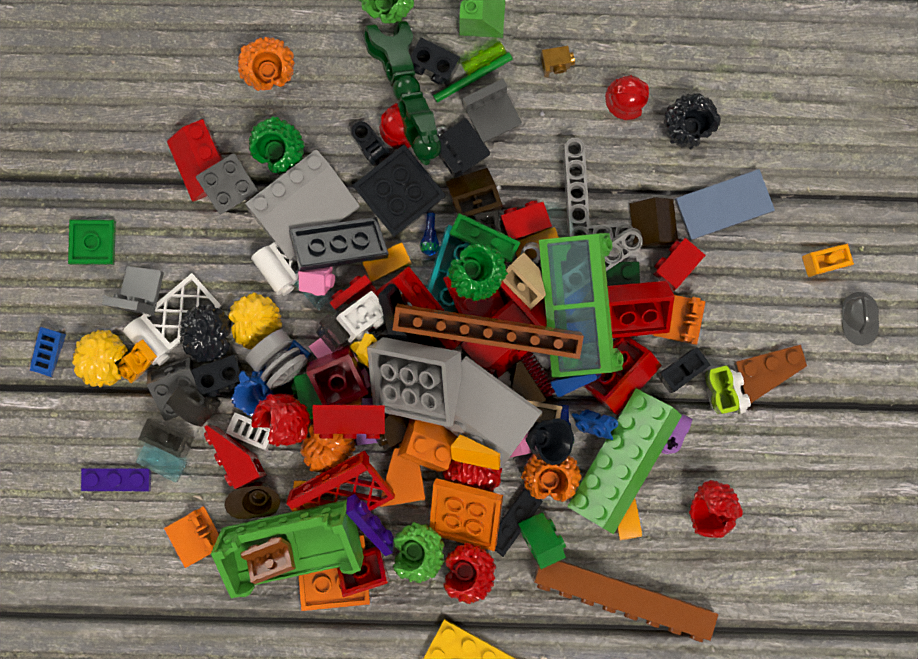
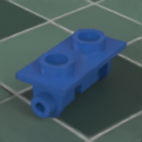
M588 409L582 411L580 415L572 413L576 427L581 432L613 440L610 432L618 426V421L615 417L604 414L601 416L600 413Z

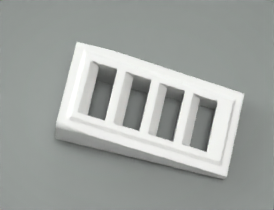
M234 412L226 434L265 451L268 450L270 446L268 441L270 428L258 427L254 439H251L250 436L254 429L251 426L252 419ZM238 419H240L242 423L237 433L234 432ZM249 423L250 427L246 436H244L242 433L246 424ZM262 430H265L266 433L262 442H258Z

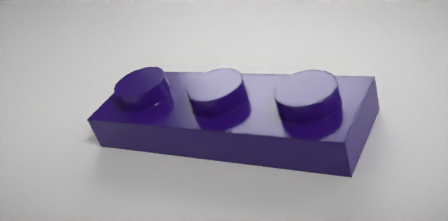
M81 468V491H151V468Z
M355 494L348 497L346 514L384 556L392 554L394 542L392 532L381 524L378 516H374L370 512L364 501H361Z

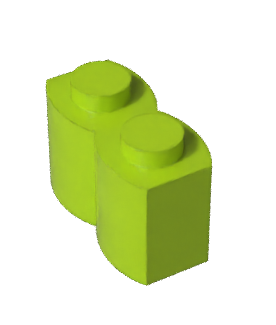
M728 366L707 370L705 381L707 387L712 392L711 404L717 414H725L739 410V398L736 391L732 388L733 375Z

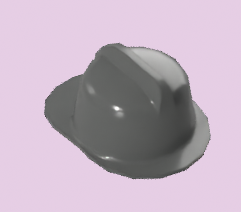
M862 292L850 294L846 297L842 306L844 335L848 341L855 345H867L875 340L878 335L879 309L872 296Z

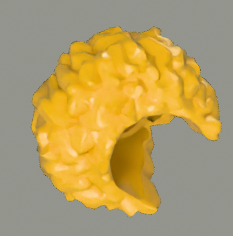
M253 292V294H249L247 297L243 296L240 300L234 301V304L230 307L231 311L228 317L235 323L231 327L233 338L236 343L243 345L246 349L252 350L265 337L282 328L279 308L269 296L264 297Z
M98 329L96 332L92 331L91 334L85 335L80 341L76 342L77 348L75 353H73L72 364L75 366L74 372L76 376L81 378L85 385L90 384L92 387L111 386L121 379L122 376L118 373V367L115 362L125 355L128 348L119 339V336L111 333V330L103 331Z

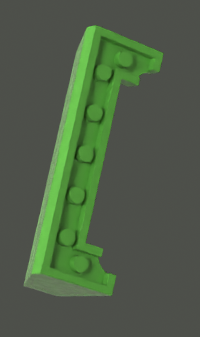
M463 0L460 5L459 35L503 38L505 0Z
M347 500L223 527L211 555L230 598L246 597L252 593L255 585L332 568L340 567V571L345 574H354L357 571H361L364 556L357 525L346 514ZM273 537H281L291 543L296 569L257 584L250 582L247 561L241 558V552L248 550L250 546L264 544Z

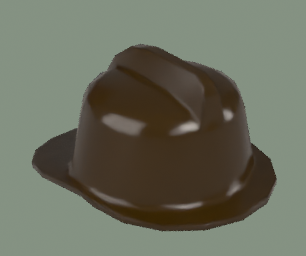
M254 482L247 487L237 488L230 492L225 499L224 506L226 512L236 519L268 517L279 509L280 497L268 484Z

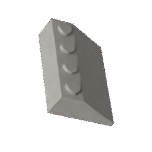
M317 149L245 203L249 213L289 261L296 257L289 235L290 229L342 222L360 208V205L336 172Z
M384 337L367 347L373 405H385V413L446 427L453 426L462 378L460 351Z
M466 356L461 362L462 378L453 426L444 427L456 436L463 435L499 452L500 468H502L542 411Z

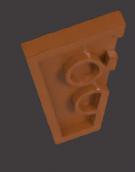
M801 345L734 362L737 372H741L744 385H741L743 394L749 396L750 403L807 367Z

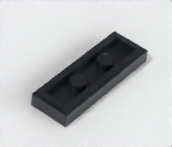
M525 488L500 521L495 551L502 557H504L521 533L518 523L531 518L543 502L532 497Z

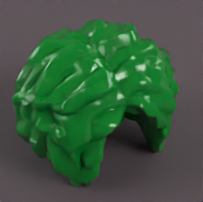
M272 116L270 119H265L264 122L260 121L257 126L253 127L252 135L249 137L250 154L262 164L268 163V168L272 173H286L303 160L304 141L299 130L295 129L294 125L288 124V121H281L278 117Z
M471 244L461 251L460 259H453L450 262L451 267L448 269V277L451 279V287L456 288L455 291L459 297L463 296L467 299L471 298L472 301L490 298L493 293H496V290L499 289L502 281L508 274L504 263L505 260L500 255V251L486 244Z

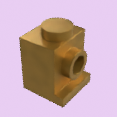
M568 45L544 49L541 52L544 77H549L550 72H554V74L564 73L567 69H570V66L575 65L574 54L569 52Z

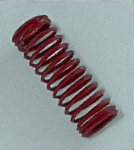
M528 351L519 361L523 360L522 363L527 367V371L531 374V377H534L532 379L540 387L539 390H543L541 393H546L543 396L547 398L555 393L553 387L550 388L552 386L549 384L551 380L546 381L549 376L543 378L547 373L542 374L545 370L539 371L543 367H538L540 363L534 365L538 360L531 362L536 356L530 358L534 353Z

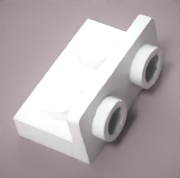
M372 291L340 313L336 318L349 333L350 338L348 341L350 344L355 340L361 341L365 333L370 334L368 331L372 327L378 329L384 324V316L379 299Z

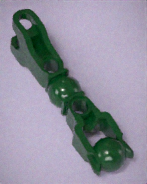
M407 21L397 22L394 36H386L381 33L377 25H366L363 38L367 52L373 58L382 62L387 78L393 87V95L399 101L398 107L404 125V134L418 159L424 165H429L430 161L440 154L441 141L437 136L434 113L430 111L426 99L420 91V83L414 77L415 71L408 52L413 40L411 28Z

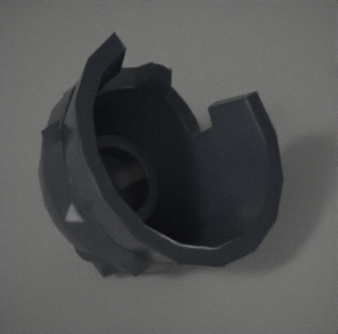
M563 419L537 420L528 431L525 440L537 459H542L550 465H557L565 461L571 453L574 444V434L571 426Z

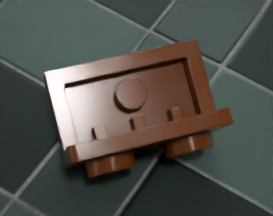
M273 537L264 544L250 546L248 550L240 553L241 558L247 561L250 582L253 584L296 569L291 543L281 537Z

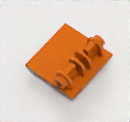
M674 295L670 333L653 334V336L697 345L706 301H702L701 298L697 297L688 298Z
M205 506L192 511L187 516L164 528L185 568L210 555L219 536Z

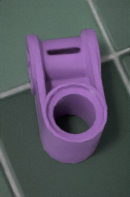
M681 414V419L668 439H672L671 444L674 446L667 448L668 444L666 443L661 451L663 454H672L680 450L692 424V418Z

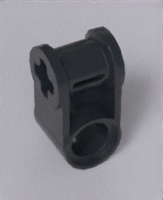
M359 121L352 126L353 140L371 165H374L375 160L383 154L390 153L388 147L376 135L369 124ZM359 129H365L368 131V134L364 138H359L356 136V132Z

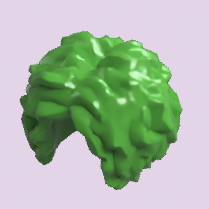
M359 0L362 3V10L366 11L374 19L380 17L382 23L385 24L400 22L414 6V0Z
M413 522L411 526L403 527L402 531L397 533L393 539L395 547L400 551L394 560V571L401 579L406 578L410 582L422 583V581L429 580L430 577L435 578L439 569H441V565L444 563V553L442 552L444 542L441 540V536L431 527L428 528L426 524L421 525Z

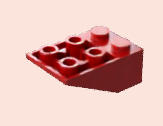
M204 426L206 430L204 433L205 439L209 445L213 444L217 452L214 454V457L219 466L223 465L226 471L224 477L230 487L233 486L234 489L245 487L266 476L256 454L217 426Z

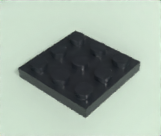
M405 144L352 185L394 238L446 197L445 193Z

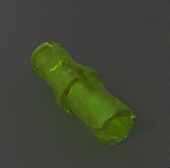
M498 41L485 50L477 51L478 54L461 63L462 67L469 75L480 67L490 65L491 61L506 54V50L503 44Z

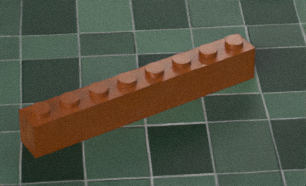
M403 304L396 305L392 329L399 332L580 359L584 338L583 334L578 331Z
M561 560L543 569L537 566L533 579L539 589L550 592L552 588L558 590L559 595L572 599V596L581 598L580 602L593 606L595 602L603 605L602 609L615 613L616 610L625 612L624 617L636 621L640 617L646 619V624L659 628L661 624L667 626V631L678 635L685 632L690 634L689 638L699 642H703L704 639L711 641L719 615L715 611Z

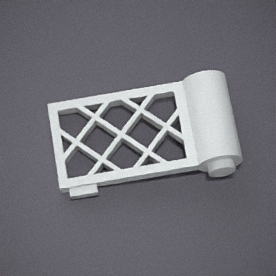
M272 243L258 250L251 257V260L275 293L284 296L294 289L293 285L299 280V276L292 270L293 260L289 261L288 264L285 260L288 258L278 251V246L275 243Z
M192 273L157 302L155 312H163L162 325L152 324L148 319L151 315L143 314L130 322L123 330L124 334L134 345L143 339L157 355L152 365L158 364L160 366L170 358L168 355L170 351L180 343V331L182 330L180 323L183 314L189 311L183 310L184 298L197 299L196 307L200 305V299H209L215 305V308L222 307ZM193 281L198 286L197 295H184L185 286ZM202 291L206 296H201L200 292ZM172 297L181 298L180 310L167 309L168 300ZM167 313H179L178 326L166 325ZM157 328H162V334ZM166 328L178 329V337L171 343L165 338Z

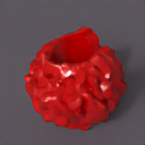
M270 394L263 401H259L253 413L251 426L253 428H270L269 444L276 447L280 445L288 446L301 443L302 440L306 439L310 424V414L307 411V407L296 400L293 395Z
M451 459L448 470L442 473L446 481L494 492V489L501 483L502 468L496 470Z
M709 480L704 482L702 486H698L699 490L694 494L695 498L692 500L689 511L693 523L692 527L695 529V533L701 536L723 538L734 529L736 519L742 517L743 510L738 502L737 494L734 493V489L730 488L729 484Z
M466 542L464 546H457L454 551L448 553L445 562L450 572L445 576L443 587L450 598H458L459 602L463 601L466 604H471V602L474 603L479 601V599L484 600L488 596V593L494 586L495 575L493 573L496 565L493 562L494 559L485 549H481L479 545L474 546Z

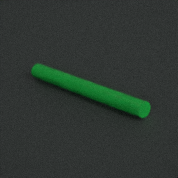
M507 52L434 94V100L438 103L513 60L511 54Z

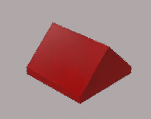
M377 547L363 551L364 559L361 571H357L354 574H345L340 571V567H337L343 598L389 582L390 579L382 553Z

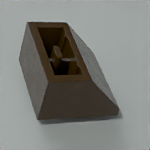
M488 168L446 181L457 216L460 213L475 219L502 210V202Z

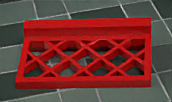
M409 266L374 292L378 297V294L387 285L395 283L402 292L401 297L405 305H408V302H410L412 306L444 311ZM431 336V339L436 343V338L438 337ZM439 338L445 346L440 347L449 350L455 349L462 342Z
M364 450L291 489L286 504L291 510L296 508L299 511L305 509L303 506L305 503L317 504V506L337 502L338 495L350 497L355 494L359 499L367 501L368 509L371 511L394 499L395 493L369 462L370 456ZM368 471L373 478L371 482L358 479L360 474ZM343 483L354 484L353 492L339 489L340 485ZM357 485L370 487L369 495L355 492ZM373 488L383 490L386 495L382 497L372 496ZM324 493L336 494L334 501L321 499V495Z

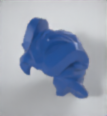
M265 370L259 372L252 371V376L250 377L245 371H241L239 374L240 383L235 387L231 402L234 404V407L242 410L246 415L253 416L259 401L266 399L267 395H275V389L270 390L267 386L268 381L261 379V375Z

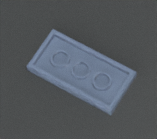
M760 169L675 199L690 241L775 211Z

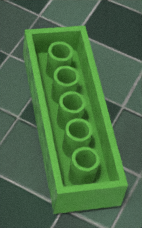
M635 389L617 420V428L610 432L613 440L606 439L567 507L614 534L682 415L672 406Z

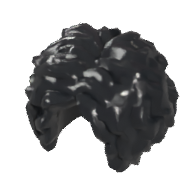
M700 93L682 95L681 98L676 99L675 103L669 105L664 113V128L670 143H676L677 146L681 148L687 147L690 150L700 145V137L708 138L712 135V132H716L721 122V116L718 114L713 101L705 98Z
M210 304L206 306L200 305L187 311L184 314L185 320H182L180 323L182 330L180 331L181 337L179 339L185 353L192 356L199 363L200 361L211 362L214 359H221L222 356H225L230 349V344L225 337L231 333L232 321L225 312Z

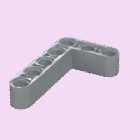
M578 138L569 139L563 149L568 237L574 236L575 233L590 235L601 231L610 233V239L612 240L618 236L619 231H625L633 227L629 224L590 225L585 146L582 140ZM576 146L580 152L576 155L571 154L568 151V147ZM576 167L580 170L581 175L577 177L572 176L569 169ZM573 189L580 190L582 197L579 199L572 197L571 191ZM580 211L584 219L577 221L573 218L572 213ZM629 235V240H626V242L630 244L635 238V235ZM585 240L583 243L570 242V245L574 249H589V240Z
M629 228L612 239L613 247L617 248L620 253L615 258L605 256L606 271L641 247L642 235L638 229ZM628 235H636L639 239L638 242L634 245L628 244L625 240ZM535 242L526 243L520 255L529 248L534 249L537 252V257L531 260L541 268L539 244ZM590 254L562 273L564 299L592 281V271L588 267V263L591 261ZM572 273H578L581 275L582 280L580 282H572L569 276Z

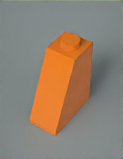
M399 443V448L393 451L385 480L395 493V498L380 507L426 499L421 465L397 456L402 443Z

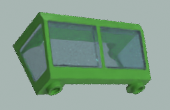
M610 233L539 240L542 278L546 293L544 299L547 327L578 331L584 336L580 359L550 355L552 377L611 373L623 370V355L617 348H613L605 256L609 255L613 247Z

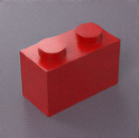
M537 200L528 202L524 208L519 210L516 207L507 209L500 218L505 235L517 241L552 228L544 201L539 203Z
M686 238L681 242L676 240L669 248L671 254L666 259L662 257L654 266L657 270L653 275L660 281H667L672 291H675L706 256Z

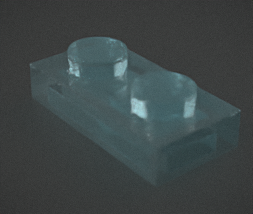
M150 442L145 443L136 460V463L175 483L179 481L188 463Z

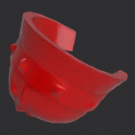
M632 75L615 79L607 89L605 95L606 106L615 117L623 120H633L641 116L642 108L648 102L649 86Z
M395 103L381 116L380 135L384 142L392 148L399 149L404 144L407 148H410L411 145L404 134V125L398 103Z

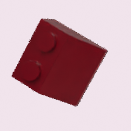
M350 346L307 363L306 373L322 405H344L368 394L362 373Z

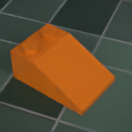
M410 419L397 456L436 472H442L449 468L451 446L457 436L442 425Z

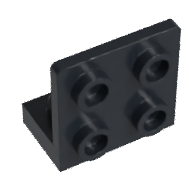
M463 119L440 136L437 133L441 141V151L438 156L454 178L459 177L490 156V151L467 119Z

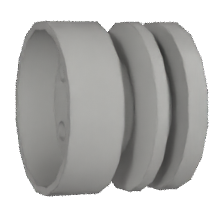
M283 329L277 330L265 337L246 357V361L255 372L266 368L261 375V379L268 381L267 386L270 390H274L293 379L308 361L304 354L299 355L300 349L298 347L287 351L293 342Z

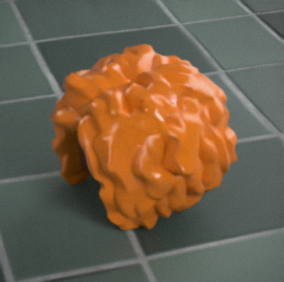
M265 37L264 39H256L255 42H250L247 46L241 47V53L238 57V72L240 78L248 86H253L257 91L272 89L273 84L282 87L287 81L291 80L294 74V54L288 46H284V41L275 40L273 37Z
M312 423L309 427L310 437L303 440L300 450L304 457L303 461L310 467V471L321 474L353 457L356 442L354 441L355 439H343V434H333V439H319V434H314Z
M534 454L527 460L528 463L524 465L521 479L524 480V486L530 490L532 497L545 499L550 495L554 500L564 502L576 494L575 490L579 486L581 474L579 467L576 466L577 460L573 457L568 456L565 461L557 465L545 463L542 459H537Z

